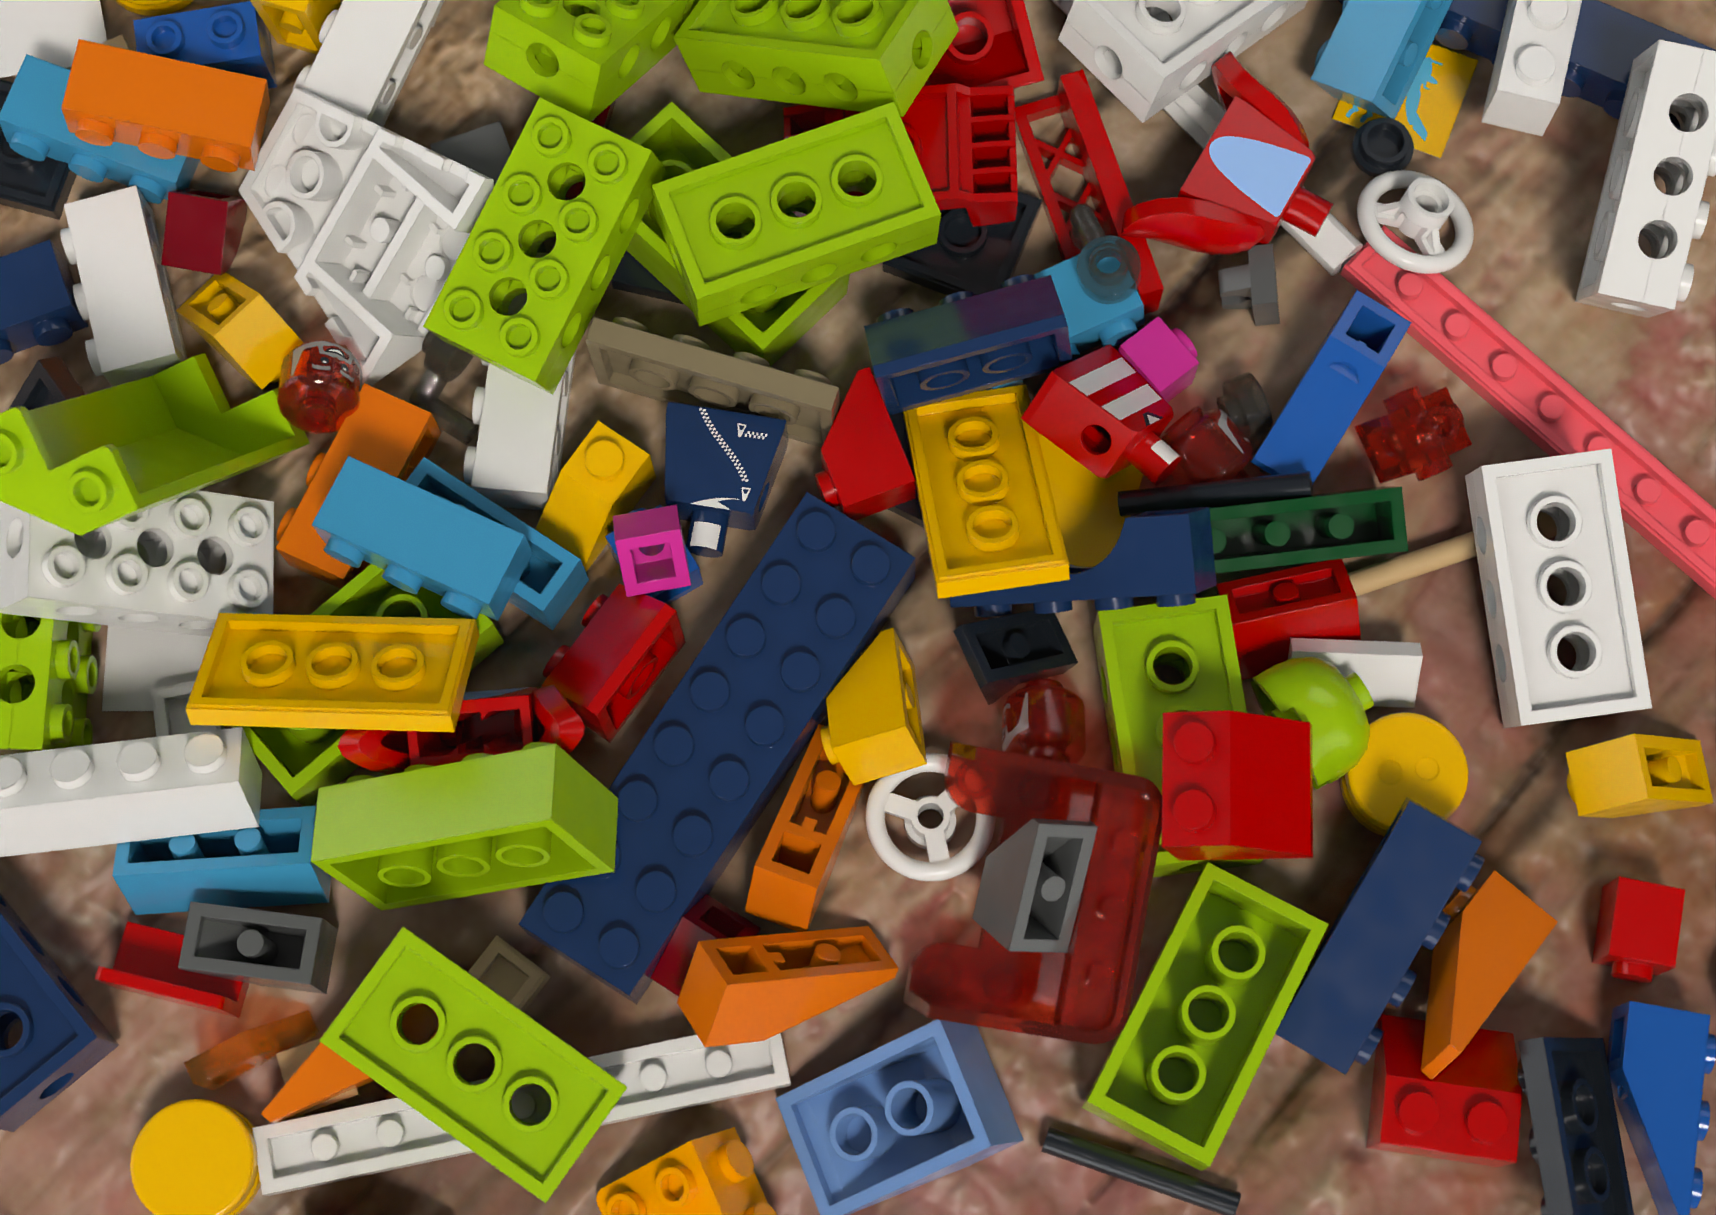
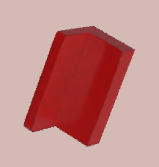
M1342 559L1316 562L1216 585L1217 595H1227L1241 680L1251 679L1269 667L1288 660L1290 638L1361 640L1358 600Z
M128 921L113 969L98 966L94 978L117 989L240 1018L250 984L179 969L178 965L184 939L183 934Z

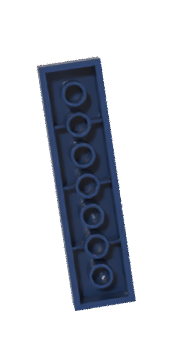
M806 492L608 790L618 798L615 872L545 883L519 922L521 928L538 942L637 1005L653 981L650 977L682 917L706 894L709 895L816 731L818 724L821 723L827 714V696L878 636L915 579L916 558Z

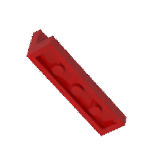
M1081 69L1061 75L1057 95L1015 107L1016 133L1040 199H1042V205L1062 260L1065 261L1086 252L1075 247L1070 236L1079 218L1103 229L1106 242L1113 240L1144 304V314L1158 311L1164 286L1146 238L1121 235L1124 212L1134 205L1084 70ZM1060 113L1067 133L1059 148L1057 149L1036 139L1029 122ZM1071 144L1076 157L1066 153ZM1042 156L1051 160V163L1048 166L1047 170L1044 165ZM1059 165L1083 175L1087 186L1078 203L1054 192L1051 180ZM1090 197L1096 211L1086 207ZM1061 210L1071 214L1067 223H1065Z

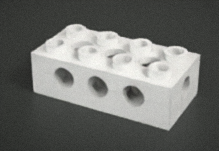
M1074 0L1058 40L1144 123L1212 74V65L1230 51L1235 57L1304 9L1308 0Z
M1659 39L1633 60L1575 302L1650 318L1675 310L1677 301L1684 302L1686 300L1694 276V265L1686 263L1692 238L1699 240L1704 232L1710 204L1701 199L1707 176L1714 177L1716 175V51ZM1669 113L1678 119L1681 130L1672 124ZM1654 173L1663 179L1666 186V194L1656 187ZM1639 234L1646 237L1650 243V257L1645 255L1639 247Z
M1603 449L1484 465L1465 475L1503 728L1652 708L1612 450ZM1539 511L1547 513L1555 521L1557 534L1554 541L1546 539L1539 532L1537 527ZM1550 575L1561 579L1566 587L1567 596L1563 605L1555 603L1547 592V581ZM1562 638L1568 640L1576 651V663L1572 670L1565 668L1557 657V646Z
M197 490L81 536L0 501V613L211 637L219 613L273 614L274 501Z

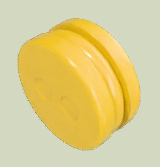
M1416 713L1389 714L1370 723V737L1366 752L1358 764L1340 778L1341 792L1352 815L1370 831L1384 836L1406 797L1443 818L1448 819L1461 804L1468 784L1466 756L1456 737L1438 721Z
M186 1099L164 1107L145 1123L133 1145L130 1173L139 1199L154 1215H238L251 1203L261 1185L257 1163V1149L252 1130L255 1126L236 1109L211 1100Z

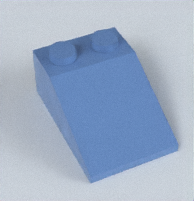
M973 1016L938 1018L775 1098L820 1215H850L968 1167L1024 1141Z

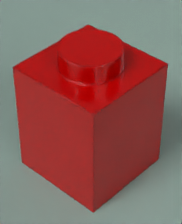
M1621 876L1602 887L1592 963L1612 967V977L1638 983H1651L1653 975L1658 976L1674 969L1676 966L1686 889Z

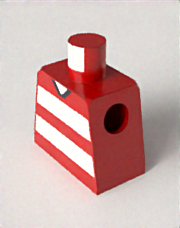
M1111 344L1052 370L1021 417L1029 426L1101 478L1107 479L1133 465L1157 486L1174 471L1181 460V456L1160 438V435L1174 417L1173 408Z

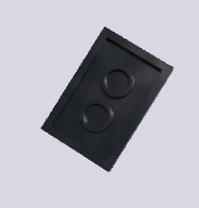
M1539 1037L1518 1041L1521 1055L1517 1066L1518 1080L1522 1091L1528 1096L1532 1127L1529 1132V1146L1533 1159L1540 1167L1544 1196L1541 1200V1215H1634L1603 1038Z

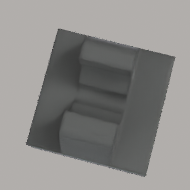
M1273 244L1255 245L1248 251L1249 264L1218 271L1222 308L1253 309L1255 326L1280 324Z

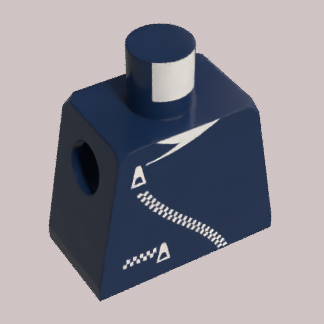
M667 403L666 506L677 505L680 520L690 521L686 547L690 553L710 558L722 557L728 527L749 531L756 530L787 450L788 431L786 420L680 403Z

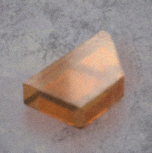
M307 1010L243 1031L184 1062V1065L193 1084L215 1090L276 1058L277 1053L297 1047L316 1037V1033L319 1030L310 1011Z

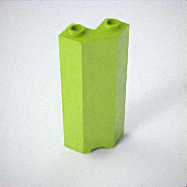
M203 353L149 377L29 411L24 406H18L0 413V501L81 536L257 468L306 446L310 442L284 386L273 389L231 409L206 354Z

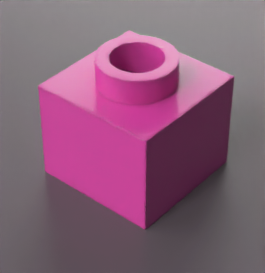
M1159 316L1119 347V353L1167 403L1193 383L1199 365L1196 359L1198 355L1195 346L1183 331L1176 327L1170 330Z
M677 505L613 516L615 544L627 597L691 586L688 559Z

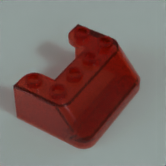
M950 741L944 775L946 792L952 802L961 809L973 813L1001 817L996 848L1033 818L1090 821L1098 826L1067 953L1008 951L983 928L981 929L978 947L943 941L930 943L920 949L911 961L903 1002L930 1019L1094 1045L1111 1041L1123 1030L1129 1015L1162 831V794L1160 790L1147 778L1137 775Z

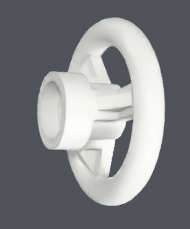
M1390 171L1372 179L1359 196L1357 218L1360 229L1369 245L1391 264L1414 273L1436 274L1456 267L1470 252L1474 239V229L1469 211L1459 196L1441 181L1416 171ZM1400 188L1407 189L1398 202L1389 204L1377 202L1380 196L1387 191ZM1450 216L1455 228V239L1451 247L1445 251L1440 243L1439 230ZM1379 224L1399 228L1404 235L1415 240L1423 255L1410 252L1394 243L1384 233Z
M926 753L927 765L877 779L867 800L865 822L868 837L874 850L890 868L911 879L942 881L966 872L982 858L993 838L996 811L994 800L987 784L971 766L960 759L946 754ZM922 772L943 773L956 779L939 796L927 795L912 800L892 793L903 780ZM971 796L976 809V825L973 835L968 844L959 853L950 858L947 843L955 832V809ZM933 809L941 814L943 821L938 827L928 829L919 823L918 816L924 810ZM885 813L904 819L905 832L909 840L916 846L927 849L929 862L913 859L895 846L886 829Z

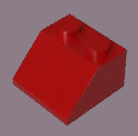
M948 0L959 32L924 86L958 83L968 87L1014 85V89L1044 81L1024 0Z
M618 584L609 597L601 594L594 600L581 622L585 629L571 647L564 644L551 656L543 670V676L547 679L541 685L545 687L554 684L567 699L574 711L581 717L584 725L609 743H611L686 643L675 609L645 594L627 597L625 586L622 584Z
M1232 710L1163 713L1162 847L1179 861L1313 858L1312 724L1310 722Z
M1381 1014L1378 1019V1028L1384 1032L1375 1050L1366 1148L1494 1167L1517 1163L1522 1089L1517 1074L1518 1061L1513 1033L1479 1028L1462 1053L1431 1080L1421 1071L1426 1021Z

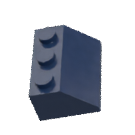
M1032 274L1015 276L1001 283L998 290L976 296L971 291L953 293L942 298L938 302V306L917 312L910 308L894 309L880 315L877 318V323L864 326L875 379L889 415L1051 372L1072 362L1068 325L1051 275L1038 279Z

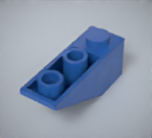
M1357 290L1331 327L1251 463L1271 475L1310 471L1313 485L1386 368L1412 322Z
M1628 1001L1612 1009L1607 1062L1613 1095L1658 1214L1690 1215V1209L1698 1207L1703 1190L1702 1170L1695 1167L1697 1141L1705 1139L1710 1122L1709 1103L1702 1100L1704 1074L1711 1073L1716 1060V1036L1709 1034L1710 1015Z

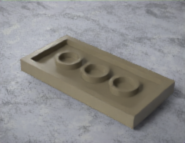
M593 317L585 340L599 384L665 403L673 402L786 420L788 438L821 448L840 409L839 387L831 385V381L819 373L799 369L794 374L773 369L770 368L769 362L765 359L746 352H736L733 357L709 350L710 348L706 343L688 335L677 334L673 336V339L651 334L646 326L632 319L615 317L612 322Z

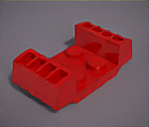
M958 83L923 86L901 119L939 210L966 208L973 227L1015 221L1018 207L1014 85L968 87ZM811 105L783 108V138L786 139L862 112ZM859 191L847 192V194L851 196L866 195L865 193ZM793 212L798 218L806 216L802 212Z

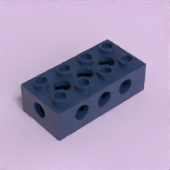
M0 893V1130L14 1132L117 1048L119 1044ZM21 1020L23 1024L22 1036L18 1043L10 1048L8 1045L9 1032L13 1025Z

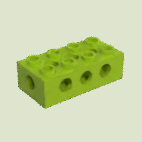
M500 0L494 5L483 65L544 100L592 121L677 46L673 37L699 0Z
M699 0L673 38L700 92L860 112L894 102L900 117H903L959 32V28L948 0Z
M539 97L423 327L441 340L553 395L653 198L652 185L661 182L667 171L652 150ZM585 181L584 189L579 196L571 200H565L566 193L572 185ZM556 237L553 250L546 256L537 258L539 246L545 240ZM527 293L524 307L518 313L508 316V309L512 300L520 294Z
M894 102L652 185L655 216L699 327L936 244L941 219V212ZM859 191L865 193L866 195L851 196L847 194V192ZM797 211L805 213L806 216L795 218L786 214ZM733 232H741L747 235L739 239L726 237L727 234Z
M1227 595L1196 598V603L1184 606L1157 607L1156 604H1149L1117 610L1098 611L1092 631L1131 881L1201 872L1207 862L1221 869L1260 864L1263 859L1179 861L1162 847L1163 713L1221 710L1247 713ZM1160 665L1172 666L1182 674L1184 682L1177 685L1166 684L1157 678L1154 668Z
M0 613V755L92 745V724L90 719L86 718L87 696L95 692L98 681L97 661L91 655L93 632H98L102 625Z
M402 927L319 1040L545 1203L628 1088L624 1083L405 927ZM417 1004L430 1006L438 1017L437 1033L425 1044H416L410 1041L405 1036L402 1028L405 1013ZM473 1043L486 1046L492 1052L495 1059L493 1074L486 1082L480 1084L470 1083L463 1079L457 1068V1059L460 1052L466 1046ZM524 1084H537L548 1092L551 1098V1110L545 1119L536 1123H527L515 1115L512 1108V1098L520 1086Z

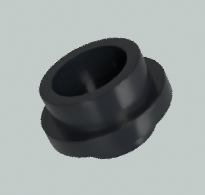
M1378 118L1363 124L1356 132L1351 146V153L1355 164L1361 171L1372 177L1390 171L1405 170L1414 152V144L1410 133L1402 123L1392 118Z

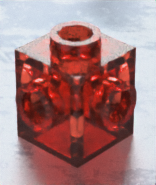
M1418 385L1412 386L1382 400L1387 410L1386 412L1355 426L1380 484L1415 473L1418 481L1435 476L1453 467L1450 455L1472 445L1464 427L1463 414L1453 402L1447 387L1422 395Z

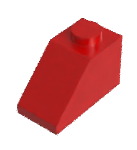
M870 367L857 371L821 448L823 471L814 474L823 502L833 508L838 507L839 512L854 521L915 499L916 480Z

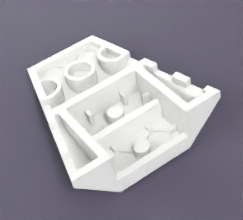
M294 88L259 152L255 171H248L238 191L278 253H286L297 269L294 278L305 295L314 296L329 319L325 326L336 343L346 345L360 363L362 383L372 386L439 339V337L424 328L423 325L494 188V180L310 92ZM356 364L353 369L360 379V369Z

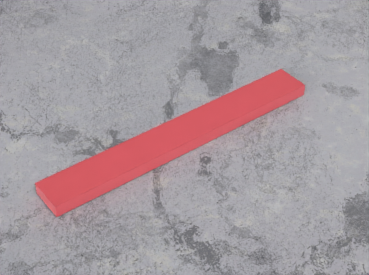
M1385 225L1382 227L1384 233L1394 243L1410 252L1416 253ZM1368 242L1343 266L1340 273L1343 278L1358 291L1412 322L1406 331L1410 336L1550 457L1611 449L1622 519L1716 600L1715 508L1441 273L1420 274L1399 268L1381 257Z

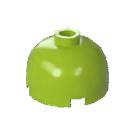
M1317 657L1291 658L1273 665L1252 678L1254 680L1251 682L1253 692L1265 716L1310 722L1312 724L1314 790L1336 781L1358 764L1368 748L1370 725L1365 710L1374 706V702L1365 684L1355 672L1344 677L1332 663Z

